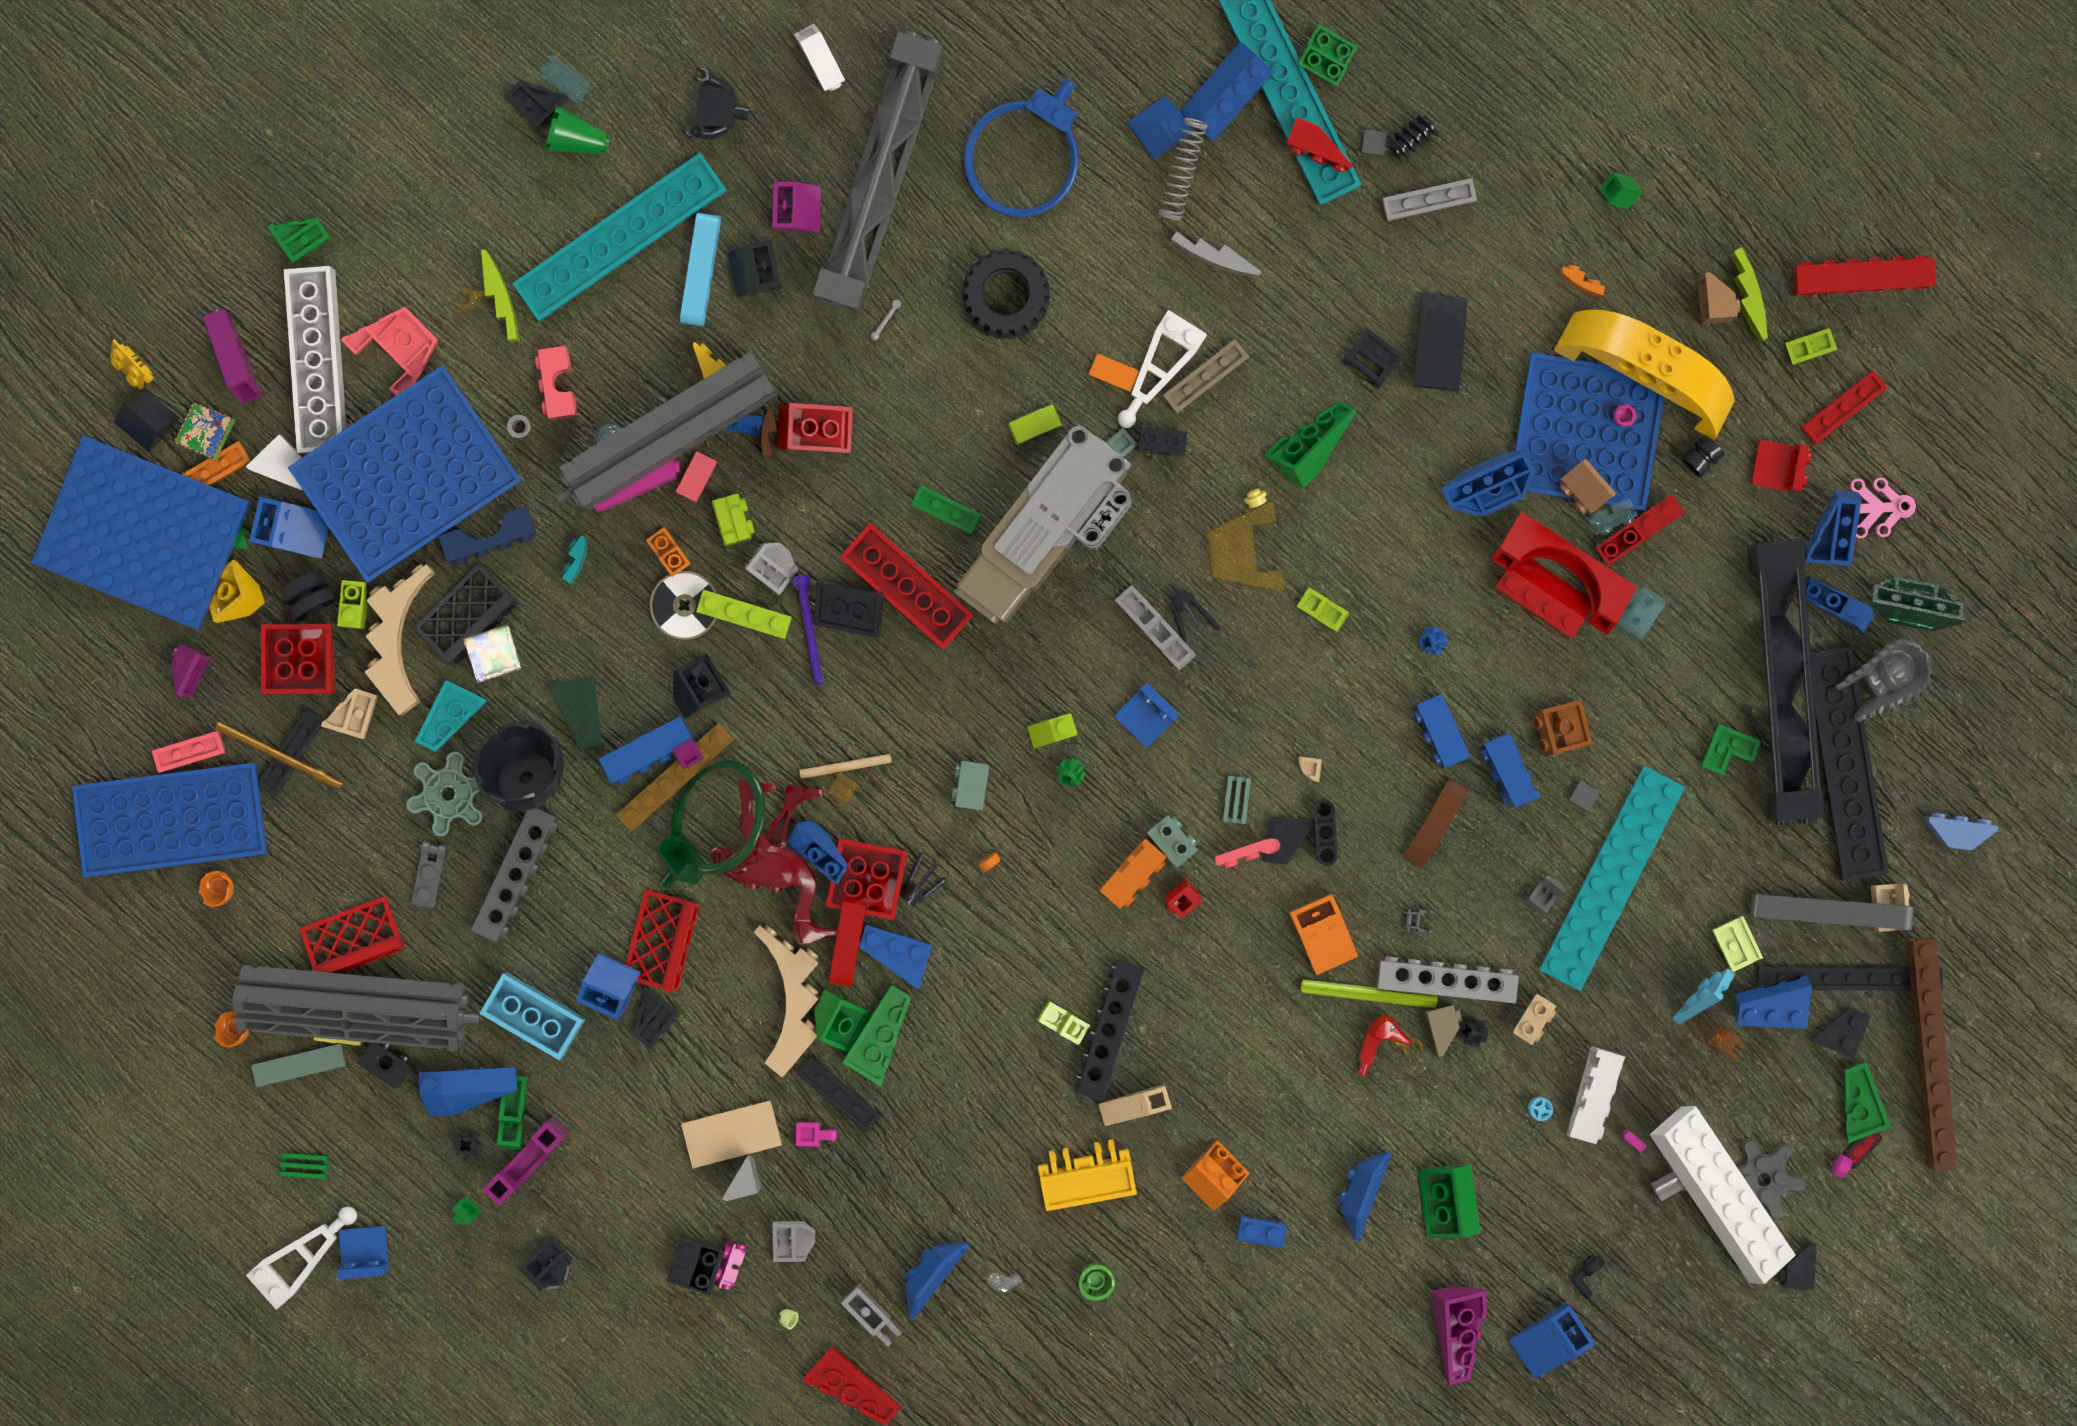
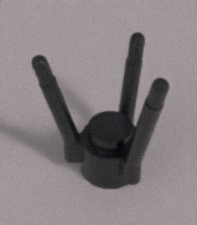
M1186 589L1170 598L1173 603L1170 607L1174 612L1180 635L1185 643H1187V638L1179 611L1181 613L1186 611L1195 627H1199V623L1190 609L1193 605L1217 630H1221L1218 623L1195 600L1192 593H1187Z
M923 853L919 854L907 881L901 887L904 891L900 896L912 906H915L917 902L922 903L927 896L946 882V878H942L923 893L924 890L921 887L939 865V862L936 861L918 884L914 882L911 884L924 856Z

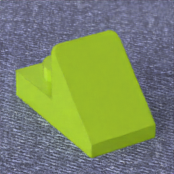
M1071 713L1027 727L1034 749L1078 735Z

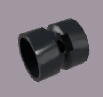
M1703 435L1695 443V449L1690 448L1681 457V460L1694 475L1703 478L1711 470L1710 465L1717 464L1725 456V453L1715 441L1707 435Z

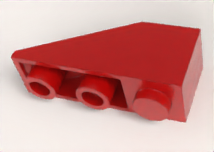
M1297 117L1286 147L1290 148L1289 152L1297 156L1305 154L1311 157V161L1323 165V163L1332 165V169L1340 173L1350 172L1352 164L1318 125Z

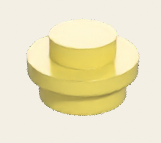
M1254 489L1247 493V498L1244 501L1250 508H1254L1267 501L1265 498L1267 494L1265 491Z

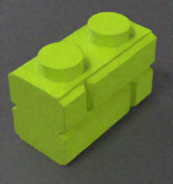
M734 494L712 501L725 546L752 539L751 534L755 533L752 520H747L745 511H748L745 497L740 498L739 494Z

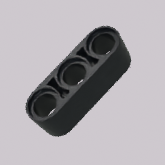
M1321 799L1313 805L1315 857L1321 865L1330 866L1336 862L1338 857L1335 807L1331 801ZM1321 803L1328 804L1330 812L1326 816H1321L1318 813V806ZM1323 826H1328L1331 829V835L1327 839H1323L1319 835V830ZM1324 849L1331 850L1333 854L1329 862L1322 861L1320 857Z

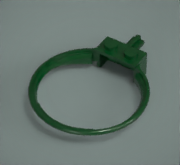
M718 761L701 770L689 783L674 809L670 827L671 837H665L655 850L668 867L666 873L659 880L660 886H664L665 889L669 890L676 880L696 885L704 874H723L739 866L751 854L761 835L765 818L764 793L758 778L751 769L736 761ZM718 768L734 769L747 779L754 794L755 818L753 827L746 843L736 855L720 863L706 864L687 838L683 839L682 818L684 807L693 787L706 773Z

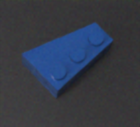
M867 924L859 947L919 990L933 944Z

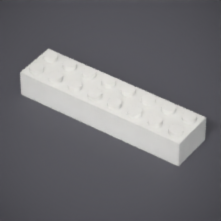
M331 266L284 269L297 453L302 456L307 455L347 428L335 269Z
M1681 1106L1650 1134L1749 1283L1765 1284L1795 1256L1696 1106Z

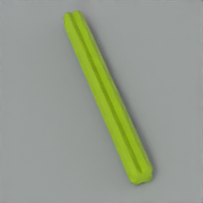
M1302 980L1301 992L1306 994L1426 1008H1436L1438 1002L1437 995L1313 980Z

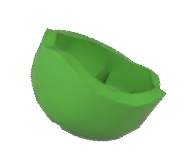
M1093 1263L1086 1266L1080 1273L1078 1283L1080 1291L1085 1298L1094 1301L1102 1300L1113 1292L1115 1279L1110 1269L1105 1265Z

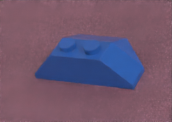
M1525 450L1504 452L1463 471L1442 487L1441 490L1452 510L1485 516L1525 498L1535 473V468Z
M1387 1151L1355 1164L1354 1169L1350 1168L1346 1177V1181L1349 1182L1346 1191L1342 1190L1338 1203L1341 1205L1339 1208L1356 1241L1361 1239L1391 1158V1154Z
M968 1242L934 1245L931 1250L926 1248L919 1257L921 1263L918 1267L914 1268L912 1266L904 1278L907 1279L905 1290L908 1313L911 1320L915 1319L968 1249Z

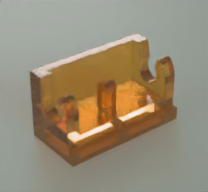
M1722 1026L1708 1041V1044L1726 1060L1736 1063L1739 1057L1732 1049L1737 1044L1745 1049V1044L1734 1034L1735 1031L1733 1029Z

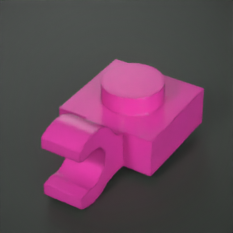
M797 1122L796 1146L819 1147L820 1140L837 1139V1130H820L821 1123Z

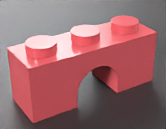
M561 346L538 350L539 356H535L537 370H541L542 379H539L540 392H544L545 401L542 402L543 414L547 415L550 420L578 417L575 394L572 391L559 392L555 387L557 376L571 371L568 348Z

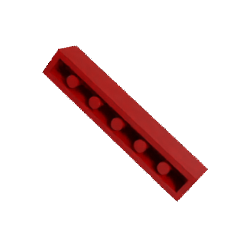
M1915 255L1913 259L1904 260V256L1890 257V261H1881V257L1868 258L1867 262H1858V259H1846L1844 263L1837 264L1835 260L1821 261L1819 265H1813L1812 261L1799 262V266L1792 269L1793 296L1931 289L1936 286L1935 258H1927V255Z

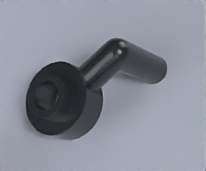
M1591 1254L1582 1262L1584 1266L1571 1276V1281L1586 1300L1593 1293L1582 1279L1595 1274L1605 1265L1606 1262L1600 1255L1594 1256Z

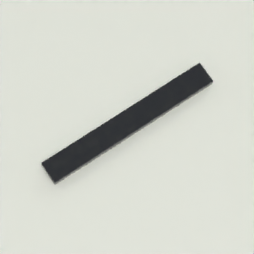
M1757 967V988H1768L1776 986L1780 982L1785 981L1787 983L1799 980V977L1807 976L1812 985L1811 990L1911 991L1909 967ZM1939 967L1941 991H1943V968Z

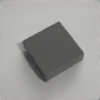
M1364 130L1361 154L1384 156L1388 132Z
M1579 780L1568 801L1589 812L1600 791Z

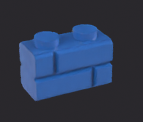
M1240 1215L1236 1238L1238 1241L1283 1248L1287 1225L1285 1222Z

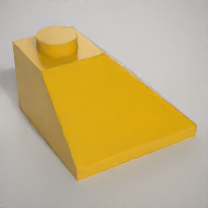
M232 560L225 566L209 609L214 622L220 623L250 616L265 601L259 584L237 561Z

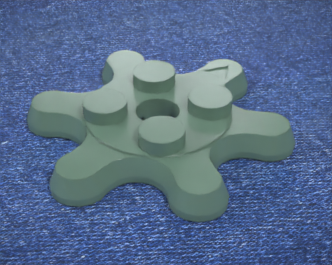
M452 752L447 756L446 766L442 770H433L427 763L423 762L418 763L414 767V775L422 781L424 789L420 795L408 799L407 809L411 813H419L424 810L431 812L434 816L432 830L437 836H445L449 832L450 822L454 818H463L468 824L473 826L478 825L482 821V813L472 803L474 795L480 792L475 777L469 778L463 774L462 765L464 758L459 752ZM447 787L452 788L455 792L454 799L450 801L445 800L442 795Z

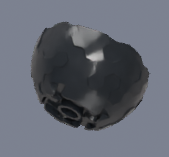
M524 721L500 726L477 748L472 761L474 777L480 793L493 805L514 812L530 811L543 805L550 797L555 795L564 776V757L557 739L544 728L538 726V724ZM524 776H533L529 784H522Z

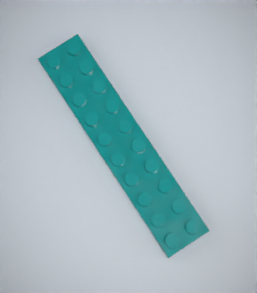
M1219 0V4L1238 42L1244 43L1275 71L1263 85L1262 90L1287 141L1298 117L1318 125L1350 162L1305 69L1297 64L1299 57L1271 0ZM1302 154V156L1295 155L1319 206L1362 185L1353 166L1350 172L1340 173L1333 170L1332 165L1327 163L1320 165L1311 161V157Z
M700 152L512 284L537 320L541 322L723 195L727 190Z
M1646 766L1642 767L1538 970L1578 991L1582 990L1685 786Z

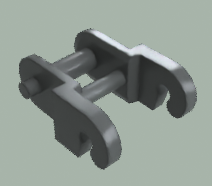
M1408 909V912L1404 911L1407 917L1406 925L1402 927L1406 928V931L1414 928L1417 929V932L1432 933V930L1421 929L1419 923L1422 913L1433 914L1434 911L1418 909V912H1411V909ZM1412 915H1417L1416 926H1411Z

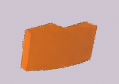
M1567 265L1559 270V275L1562 279L1577 290L1597 298H1601L1604 295L1605 286L1600 285V281L1587 279L1586 282L1583 281L1585 272L1580 271V267Z
M665 527L646 540L672 577L691 564Z

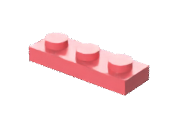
M219 731L152 751L158 773L226 753Z

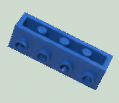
M680 716L598 760L610 783L614 784L617 782L618 785H622L631 780L630 775L636 772L641 775L649 771L651 764L657 761L659 764L670 760L672 758L670 754L673 753L672 749L691 739L694 740L685 720Z

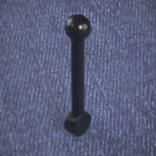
M1749 705L1743 706L1742 712L1747 714L1760 741H1762L1761 747L1767 749L1769 742L1764 739L1751 714L1752 708Z

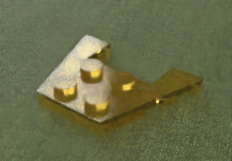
M1269 502L1207 532L1213 578L1284 591L1282 570L1258 573L1252 529L1254 525L1276 523L1273 502Z

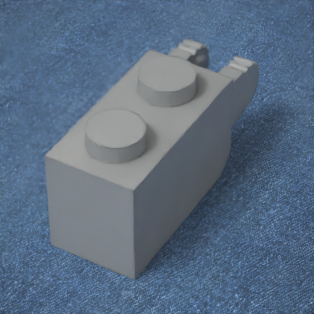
M860 1284L842 1300L841 1304L870 1334L876 1335L887 1346L892 1342L880 1330L887 1325L895 1335L900 1336L902 1334L900 1328L891 1320V1316Z

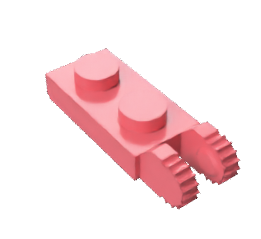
M1268 838V840L1265 839L1216 856L1215 861L1217 866L1224 865L1226 869L1238 865L1237 860L1246 858V861L1259 858V853L1261 852L1266 854L1274 853V851L1277 852L1281 845L1277 839Z

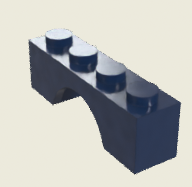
M525 506L504 513L500 530L488 539H473L462 529L438 537L447 562L450 564L454 563L457 566L468 562L467 558L475 555L476 558L487 556L492 549L497 548L498 551L510 548V543L519 541L521 544L533 540L532 536L536 535L537 531L530 510Z

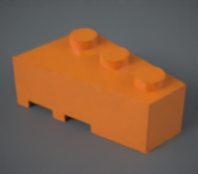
M1144 838L1099 891L1120 909L1123 905L1127 908L1135 899L1133 894L1138 889L1142 891L1151 881L1148 877L1154 871L1158 873L1166 864L1164 862L1166 856Z

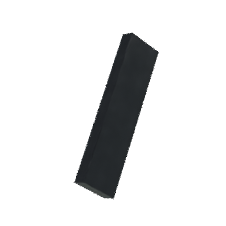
M306 707L278 751L300 761L322 728L321 724L326 718ZM273 758L258 780V784L272 795L278 796L295 769Z
M812 1055L796 1073L864 1132L867 1133L881 1117L877 1110Z

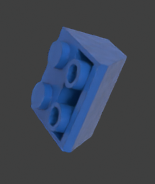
M598 953L583 980L576 1002L618 1020L627 1009L640 971Z

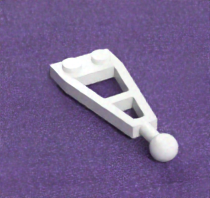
M1170 310L1167 311L1155 331L1131 394L1134 400L1127 410L1121 411L1118 415V423L1124 428H1130L1135 424V414L1141 404L1147 405L1195 355L1207 336L1205 332ZM1161 335L1188 350L1168 373L1151 364ZM1147 371H1149L1161 380L1145 395L1140 392V388Z
M349 1206L343 1207L339 1211L338 1219L329 1227L325 1223L265 1258L246 1276L277 1310L298 1291L337 1239L335 1233L342 1226L351 1225L356 1221V1210ZM322 1233L327 1240L314 1256L304 1243ZM296 1249L309 1264L290 1287L270 1263Z

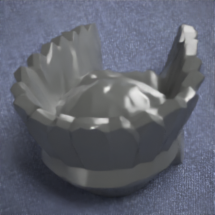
M1898 639V641L1890 642L1885 647L1874 651L1873 657L1867 663L1861 665L1858 670L1836 685V688L1840 690L1861 678L1865 679L1873 695L1863 700L1854 715L1855 719L1860 722L1866 717H1873L1876 713L1881 714L1883 710H1890L1893 706L1899 705L1903 701H1909L1911 697H1919L1920 692L1926 690V685L1931 682L1930 675L1933 671L1930 667L1929 655L1915 641Z

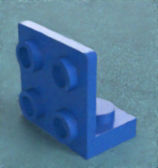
M1146 683L1115 715V718L1145 747H1149L1180 714Z
M385 1226L342 1229L339 1231L342 1267L337 1270L338 1279L384 1276L389 1272Z

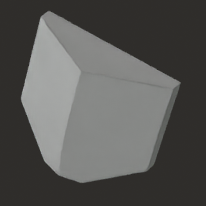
M779 542L763 543L745 567L754 577L779 595L790 582L791 577L798 571L790 551Z
M804 1221L773 1222V1262H804L815 1244V1230Z

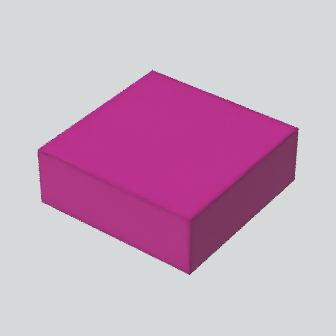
M1625 1129L1621 1133V1137L1637 1151L1642 1152L1647 1145L1629 1130Z

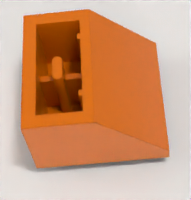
M1217 1140L1191 1165L1181 1179L1214 1211L1233 1195L1250 1173Z

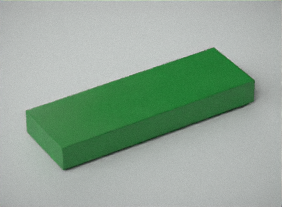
M921 484L910 504L971 536L982 517L981 514Z

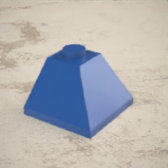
M1165 96L1127 122L1153 160L1180 142L1179 138L1185 139L1190 135L1182 132V129L1192 131L1189 125L1184 124L1185 118L1181 112Z

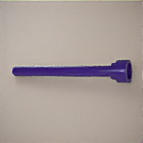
M809 574L791 577L792 587L795 586V591L798 590L813 681L819 685L823 679L807 589H809L808 584H811Z

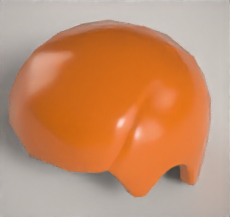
M212 871L201 879L198 891L204 899L203 903L214 908L226 904L232 898L234 885L231 878L223 871Z
M234 1011L222 1014L214 1024L216 1029L214 1039L223 1047L230 1048L240 1045L249 1035V1030L236 1031V1012Z

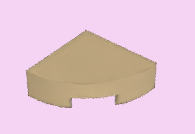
M1299 757V766L1303 774L1310 780L1319 782L1322 759Z

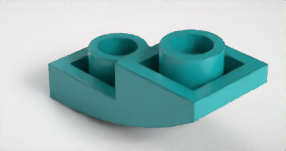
M582 535L579 539L576 537L569 545L570 552L568 554L575 561L573 563L570 561L562 571L564 573L562 578L570 584H573L578 577L587 553L588 539Z

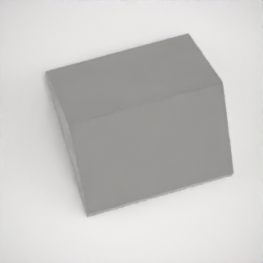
M749 1154L723 1196V1200L729 1201L756 1194L760 1191L761 1184L754 1156Z

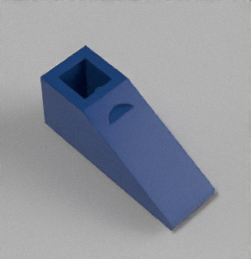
M1812 577L1808 579L1806 583L1808 603L1841 623L1864 634L1875 616L1870 606Z
M813 820L796 824L787 843L832 882L838 884L848 865L829 834Z

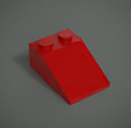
M780 403L777 450L851 453L853 407Z

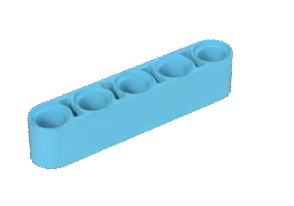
M697 213L680 323L704 326L721 216Z

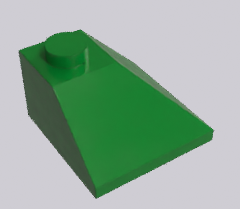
M824 990L814 1009L817 1039L848 1052L872 1012L835 993Z

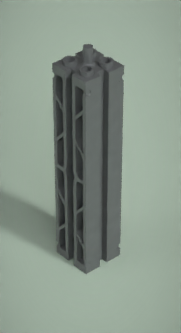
M750 351L743 355L741 359H736L576 456L571 462L560 466L559 468L562 473L559 476L568 488L556 494L560 502L572 496L578 506L590 511L597 507L599 503L607 501L765 405L767 401L775 399L778 395Z
M243 965L239 975V985H236L232 998L233 1009L236 1012V1031L250 1030L251 1032L458 1050L460 1041H464L465 1038L464 1024L480 1023L479 1014H469V1010H466L468 995L465 994L464 985L461 984L450 985L449 983L259 966L253 968L252 966Z

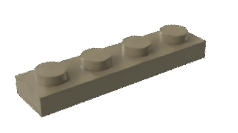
M1234 339L1166 392L1163 397L1175 413L1178 414L1246 361L1249 356L1237 340Z

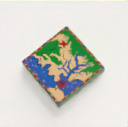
M193 402L173 443L216 461L235 419Z

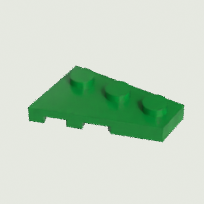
M1864 1061L1843 1069L1846 1143L1890 1128L1889 1119L1867 1062Z

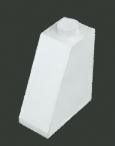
M812 24L795 33L794 36L824 91L828 89L833 91L842 85L841 82L845 81L819 29L815 24Z
M278 435L246 466L253 472L302 490L287 467L303 456L298 454L297 449L282 435Z

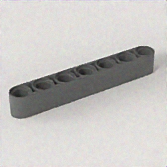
M1751 894L1750 917L1903 930H1912L1913 906Z

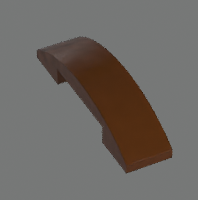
M1451 778L1447 779L1433 807L1402 857L1423 868L1457 813L1469 790L1468 788Z

